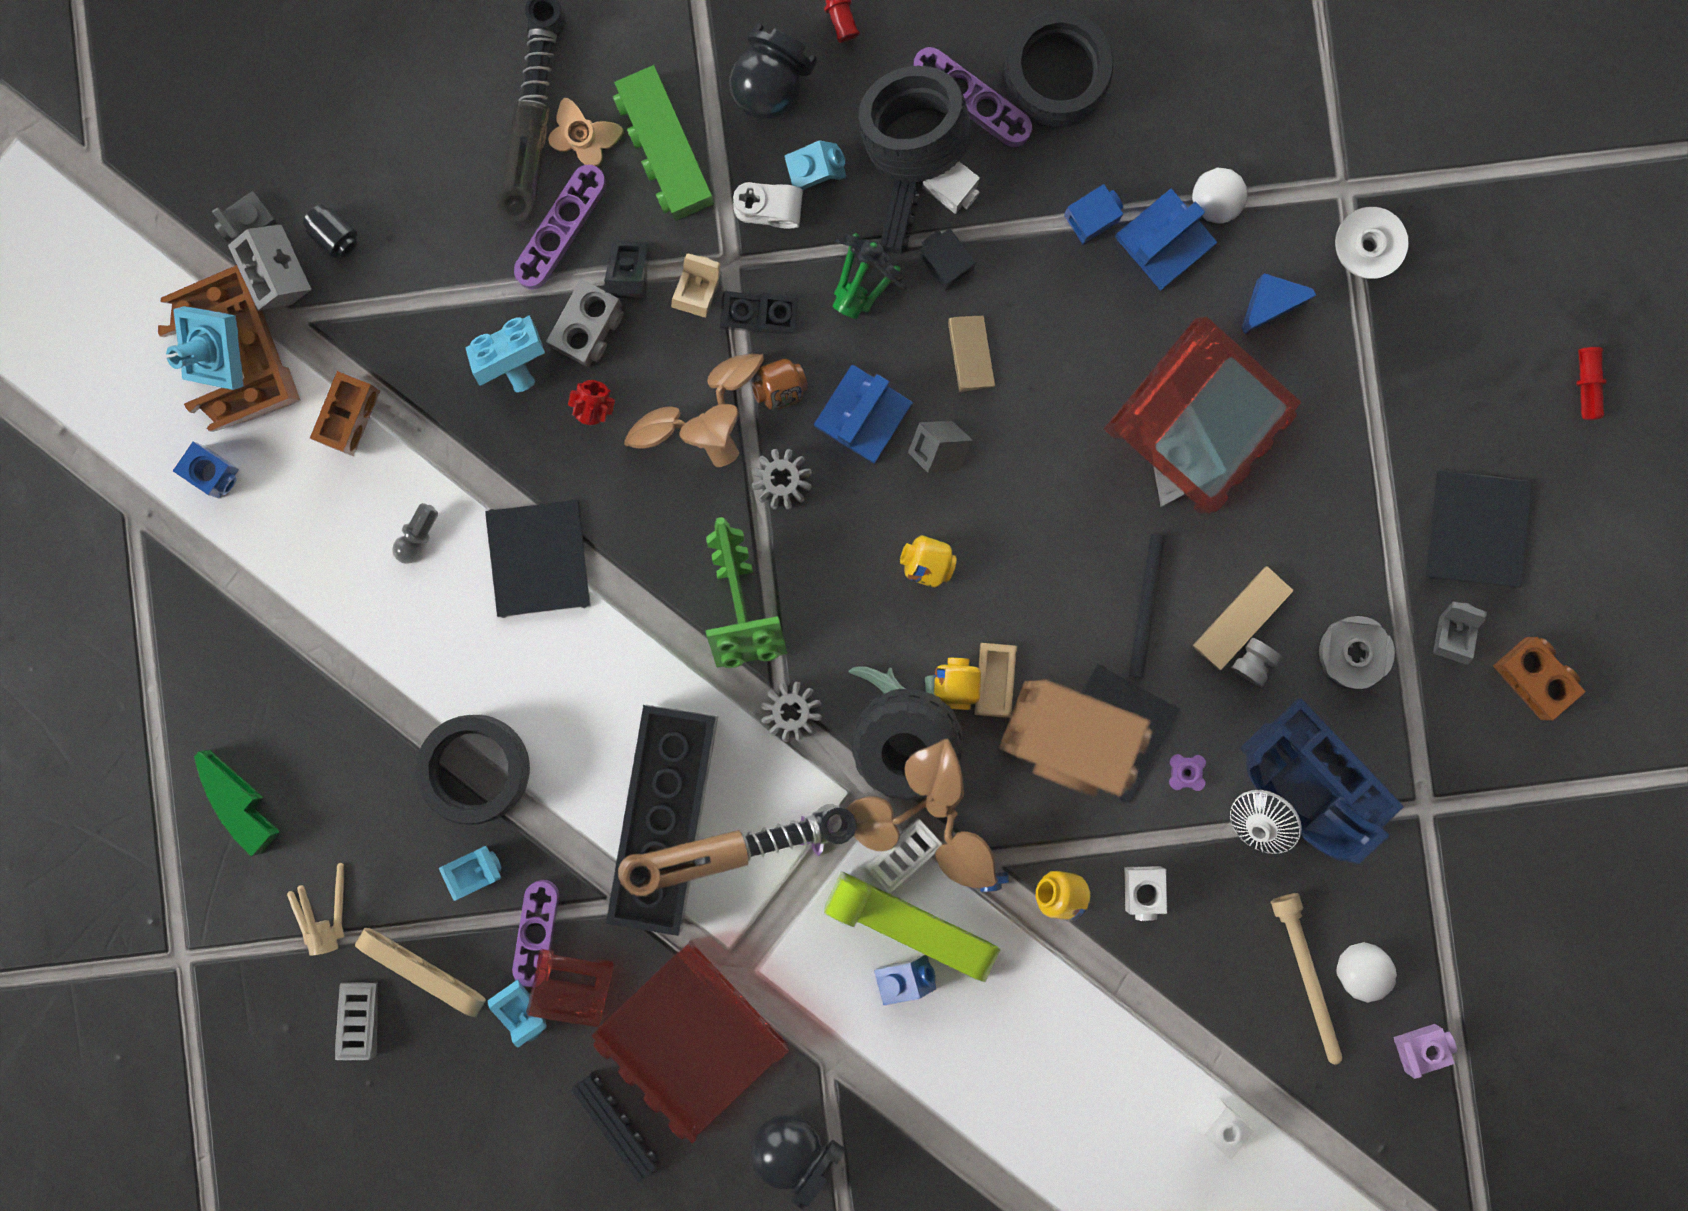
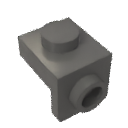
M1452 602L1439 617L1433 654L1468 665L1474 658L1478 628L1486 620L1487 612L1477 609L1468 603Z

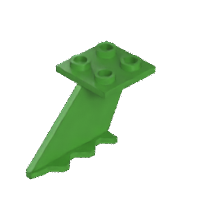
M724 517L717 518L715 531L707 536L706 539L709 548L717 549L712 554L713 564L722 566L716 571L717 578H729L738 624L706 630L707 640L716 667L736 668L744 662L774 660L780 655L787 654L779 617L748 622L739 575L752 573L753 569L752 564L744 563L749 558L748 549L738 546L745 540L743 530L731 528Z

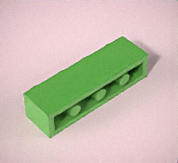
M652 65L614 82L619 94L612 97L620 115L628 114L633 126L627 128V131L635 149L642 146L647 159L641 162L649 181L657 179L661 191L656 193V197L664 214L671 211L674 220L677 221L713 205L712 195L655 66Z

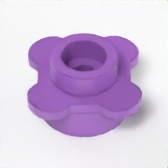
M1176 754L1171 757L1172 777L1169 780L1170 786L1174 790H1181L1183 787H1189L1195 791L1202 790L1206 783L1202 778L1203 768L1206 765L1205 759L1200 755H1195L1192 758H1183L1181 755ZM1186 769H1189L1191 771V774L1189 776H1186L1184 774V771Z

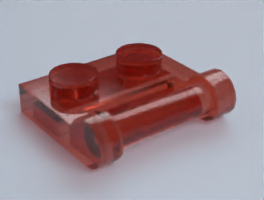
M541 949L537 959V969L526 1013L532 1017L599 1027L613 973V961L601 959L600 962L553 955L552 950ZM554 969L596 977L595 987L549 979L550 970Z

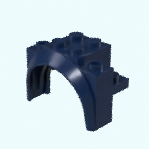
M1298 698L1272 724L1265 723L1240 747L1241 751L1246 755L1247 773L1255 788L1275 793L1288 801L1299 815L1302 826L1301 837L1334 859L1360 864L1389 836L1382 828L1404 808L1394 795L1301 698Z

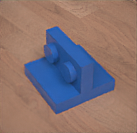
M1172 188L1115 235L1119 243L1160 291L1218 243L1199 221L1205 213L1197 202L1187 207Z
M852 364L817 418L814 427L875 464L913 402L891 389L889 381L876 374L875 377H872Z

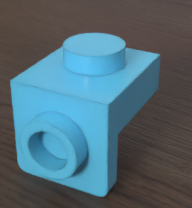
M819 140L785 155L792 186L799 187L802 190L828 179L841 180L846 177L844 169L845 157L836 143Z
M487 846L439 868L453 901L501 879L499 859L493 851L489 852Z
M516 980L488 1000L490 1010L510 1031L512 1042L516 1047L535 1040L547 1027L543 1008L525 987L521 985L519 980Z

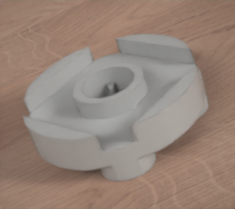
M1363 616L1347 617L1331 624L1323 635L1319 646V659L1324 674L1338 685L1351 689L1368 688L1380 681L1391 670L1395 657V648L1391 637L1387 635L1386 631L1377 621ZM1354 642L1360 643V649L1366 651L1365 658L1360 657L1359 663L1353 662L1352 656L1348 655V648H1353L1352 643Z

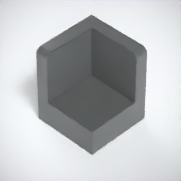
M953 421L921 422L918 425L908 453L927 473L957 471L962 468L973 440Z

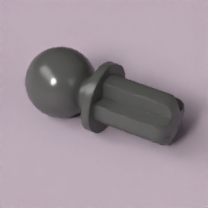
M421 503L409 524L403 525L402 532L404 536L397 538L392 547L396 560L404 564H410L420 557L421 544H426L429 541L428 533L438 517V511L434 509L435 507L430 504Z

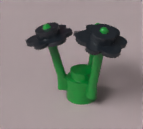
M858 233L853 235L845 234L844 241L835 238L834 242L849 246L841 278L834 292V295L837 297L833 303V308L850 318L858 319L861 311L869 312L874 301L891 282L904 291L907 289L901 282L905 276L900 272V267L893 266L890 263V256L883 252L884 249L880 244L872 240L859 238ZM856 254L861 264L853 282H848ZM869 264H874L882 271L885 277L871 294L865 297L868 291L860 286Z

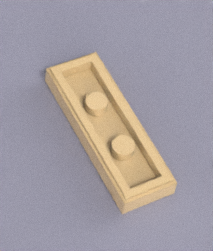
M1264 567L1192 646L1215 668L1222 670L1294 590L1269 567Z

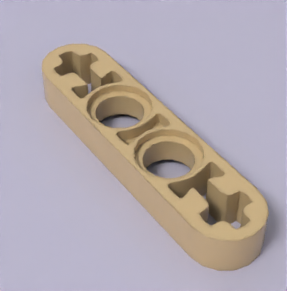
M364 928L355 943L356 948L466 1015L477 1017L486 1002V999L474 989L375 930Z

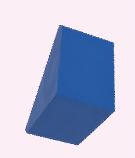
M1264 273L1256 281L1242 325L1243 332L1246 334L1309 302L1316 296L1314 290Z

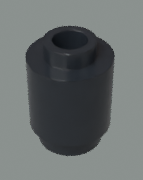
M320 204L311 209L305 216L303 226L307 228L306 233L332 258L338 256L345 257L356 247L357 231L332 208H326L323 204Z

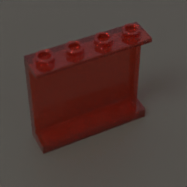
M691 940L591 1035L595 1039L593 1043L595 1049L605 1059L611 1057L621 1067L618 1072L629 1085L634 1086L637 1084L645 1093L643 1099L653 1111L658 1113L661 1110L669 1118L670 1122L668 1125L676 1136L682 1140L686 1137L691 1143L696 1141L698 1134L776 1060L778 1062L787 1054L790 1046Z

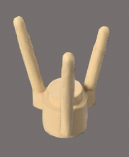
M343 863L337 865L333 926H330L329 920L315 922L303 885L297 888L302 909L294 892L289 891L287 893L292 910L302 931L304 944L308 946L309 955L311 956L337 950V939L344 937L342 929Z

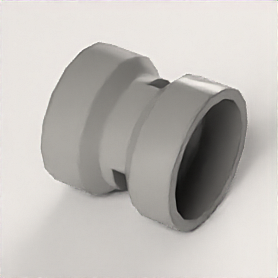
M1251 638L1246 645V655L1243 658L1237 659L1231 668L1247 681L1262 688L1268 680L1267 673L1269 669L1277 667L1282 656L1263 642Z

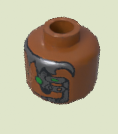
M782 359L761 366L756 373V381L751 384L756 401L758 403L764 402L772 411L801 402L804 391L808 389L803 369L799 364L794 365L789 359Z

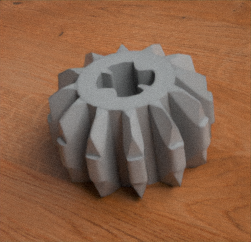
M777 449L771 450L774 460L771 463L766 457L760 456L759 462L765 467V470L753 468L751 472L755 477L763 478V480L752 483V489L760 490L766 488L759 495L758 500L763 503L770 496H773L771 508L774 510L778 508L780 499H784V505L787 510L792 509V503L789 499L791 496H794L798 502L802 503L805 499L797 491L798 488L810 491L812 487L810 483L800 480L811 476V469L798 471L804 464L805 459L800 456L791 463L793 452L790 449L786 450L784 460L779 459ZM776 472H779L781 475L788 472L791 475L788 477V481L791 483L787 487L782 484L775 487L772 484L776 482L773 475Z
M795 681L793 692L789 694L786 683L781 682L779 686L783 696L779 697L771 689L767 692L768 696L776 702L774 705L761 703L762 709L773 710V715L765 716L761 720L763 724L773 720L777 723L769 731L771 736H774L780 728H783L782 741L788 742L790 730H794L795 738L800 742L803 740L800 727L803 726L810 734L815 732V728L807 722L808 718L821 721L822 716L820 714L810 713V708L819 707L821 702L820 700H815L809 704L807 703L806 699L814 692L812 688H808L800 696L798 693L801 683ZM795 702L798 703L801 710L797 712L801 713V717L797 721L793 718L786 721L782 717V713H785V711H781L785 703L788 705H793Z

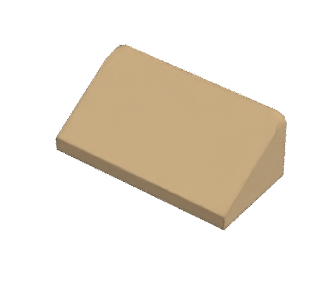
M984 316L949 318L948 325L959 392L995 387Z

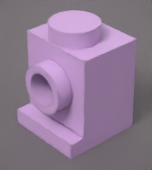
M1436 1024L1393 1037L1404 1071L1414 1079L1422 1077V1074L1455 1064L1452 1054L1457 1053L1454 1038L1449 1031L1444 1033L1443 1028ZM1430 1046H1435L1436 1054L1427 1057V1049Z

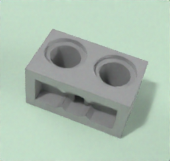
M580 278L546 342L554 350L589 368L592 361L598 362L607 346L604 339L609 330L615 331L622 320L624 311L621 310L623 306L619 298L605 293L604 290ZM597 301L605 303L606 308L601 316H588V308L592 303ZM577 333L588 335V343L581 349L571 347V339Z

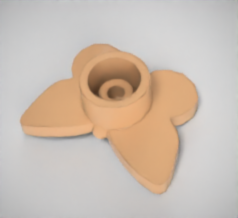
M564 98L560 103L556 117L559 127L550 133L548 141L555 150L568 151L573 149V151L577 152L579 160L584 165L598 167L603 160L602 149L612 148L622 137L624 130L620 125L612 122L601 121L591 123L590 120L584 118L581 110L572 100Z

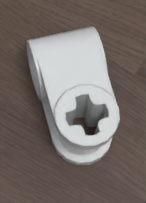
M743 183L734 192V213L738 219L746 223L771 225L787 229L798 228L800 225L803 190L792 185ZM747 197L754 198L751 209L745 208Z

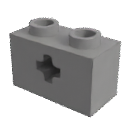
M282 225L247 229L228 245L258 311L292 305L311 290Z

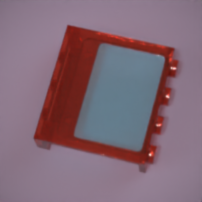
M1205 316L1194 319L1104 427V430L1113 438H1122L1196 503L1193 509L1198 513L1210 514L1211 511L1216 512L1225 504L1228 499L1226 493L1234 483L1236 485L1241 483L1251 471L1249 465L1257 456H1263L1274 443L1272 438L1280 428L1285 429L1293 422L1297 416L1295 410L1302 402Z

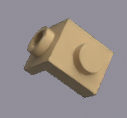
M686 254L683 273L673 295L671 307L706 318L718 287L721 264L704 256Z

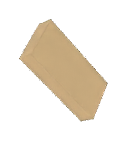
M980 643L978 668L981 671L980 699L975 703L974 715L1011 718L1017 646Z

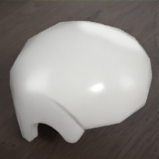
M1215 168L1203 173L1199 177L1193 189L1192 200L1193 203L1197 202L1205 213L1202 217L1206 221L1219 224L1234 220L1243 210L1247 201V186L1242 177L1232 169Z
M1362 942L1349 946L1340 955L1336 969L1337 976L1345 990L1353 998L1367 1003L1383 999L1393 990L1396 984L1395 978L1397 973L1391 958L1381 948L1369 943Z

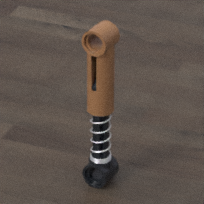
M826 804L816 812H813L811 816H806L804 821L796 822L791 820L790 824L785 826L778 823L775 828L770 830L763 827L761 832L753 833L748 831L746 836L740 830L643 855L632 854L620 863L618 878L631 894L646 896L656 889L748 866V861L751 860V857L757 855L764 857L765 853L776 851V853H779L780 849L788 847L793 850V846L803 843L807 846V842L814 844L828 842L843 844L854 836L856 820L849 810L834 804ZM839 815L842 821L841 827L837 832L830 833L827 823L832 816ZM691 860H692V862H690V863H686V864L674 866V867L667 868V869H663V870H658V869H660V868H664V867H668V866H671V865H675V864H679V863H683V862H687V861H691ZM637 866H645L648 870L645 881L640 884L631 883V871Z

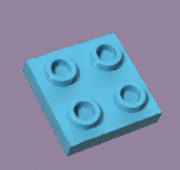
M187 306L173 309L178 345L169 346L166 354H178L168 357L167 361L172 368H181L182 380L231 390L243 387L236 316Z
M530 315L523 319L520 317L514 318L505 323L501 330L491 335H480L470 343V346L466 347L471 370L479 386L506 373L515 392H523L534 385L535 379L531 376L525 363L545 353L536 326Z

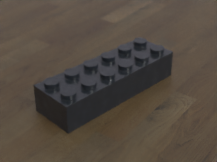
M648 704L643 705L606 924L679 936L682 932L690 881L656 889L646 896H637L631 894L621 884L618 878V869L620 863L632 854L643 855L698 840L718 716ZM691 860V861H687V862H683V863H679V864H675V865H671V866H668V867L660 868V869H658V870H663V869L671 868V867H674V866H678V865L690 863V862H692V860ZM645 866L635 867L630 874L631 883L640 884L644 882L648 875L647 868Z

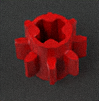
M587 380L582 384L578 383L576 391L571 390L568 406L574 407L572 415L579 422L586 425H596L600 422H605L606 416L612 415L615 399L609 398L611 390L605 384L596 380Z

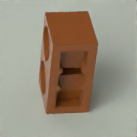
M337 371L309 439L354 457L381 390L369 383Z
M1525 637L1495 663L1493 667L1540 720L1553 721L1586 691L1579 685L1581 679L1578 674L1569 666H1563L1554 656L1556 655V650L1544 638L1539 639L1538 637ZM1528 653L1533 655L1536 662L1535 668L1531 672H1528L1523 664L1524 657ZM1553 680L1557 682L1560 689L1559 695L1555 699H1552L1548 694V686Z

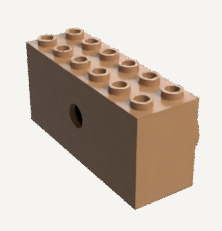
M1045 680L1024 681L999 749L1035 762L1036 765L1033 773L1096 797L1099 788L1121 796L1123 789L1130 790L1134 782L1137 768L1132 765L1137 752L1144 753L1151 737V731L1147 730L1149 721Z

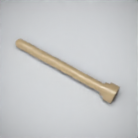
M1292 893L1277 897L1271 901L1274 914L1280 918L1281 922L1286 924L1327 1058L1330 1063L1337 1065L1342 1061L1343 1057L1299 920L1302 917L1301 910L1303 909L1299 893Z

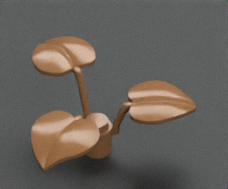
M754 353L735 356L723 361L713 369L708 376L707 383L711 388H717V406L712 407L706 413L700 414L699 417L689 420L687 423L678 420L681 412L676 407H663L653 410L634 424L625 439L624 445L638 449L653 447L669 438L675 428L681 429V439L688 444L698 446L700 449L705 448L714 466L723 467L732 463L739 456V450L730 436L738 419V410L734 405L725 404L724 393L726 390L739 389L750 381L760 368L764 355Z
M948 739L919 750L908 759L905 765V776L908 784L916 793L927 795L926 798L899 817H894L891 804L887 800L875 796L857 799L846 808L854 815L856 820L854 837L863 846L880 852L890 850L898 843L900 832L896 825L903 823L923 808H927L928 812L934 817H947L944 839L947 843L940 845L935 854L937 863L943 873L954 882L972 888L990 887L998 881L995 874L993 853L981 837L970 832H959L954 837L952 836L954 820L958 816L955 808L964 797V789L958 759Z

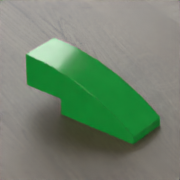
M211 750L198 751L194 759L199 778L219 820L233 839L251 857L262 854L280 834L276 827L254 809L264 797Z

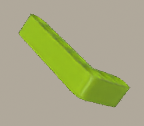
M842 871L825 903L824 913L833 919L851 927H855L856 923L859 922L981 982L987 981L1001 951L996 945Z

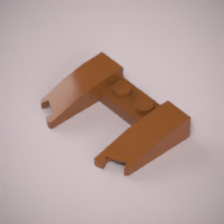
M237 265L160 298L161 303L172 304L170 325H158L159 337L163 338L176 334L173 310L176 308L187 306L236 316L244 386L234 390L219 388L184 403L185 408L190 413L194 414L201 409L213 421L206 428L208 431L215 432L301 401L289 367L282 366L263 311H258Z

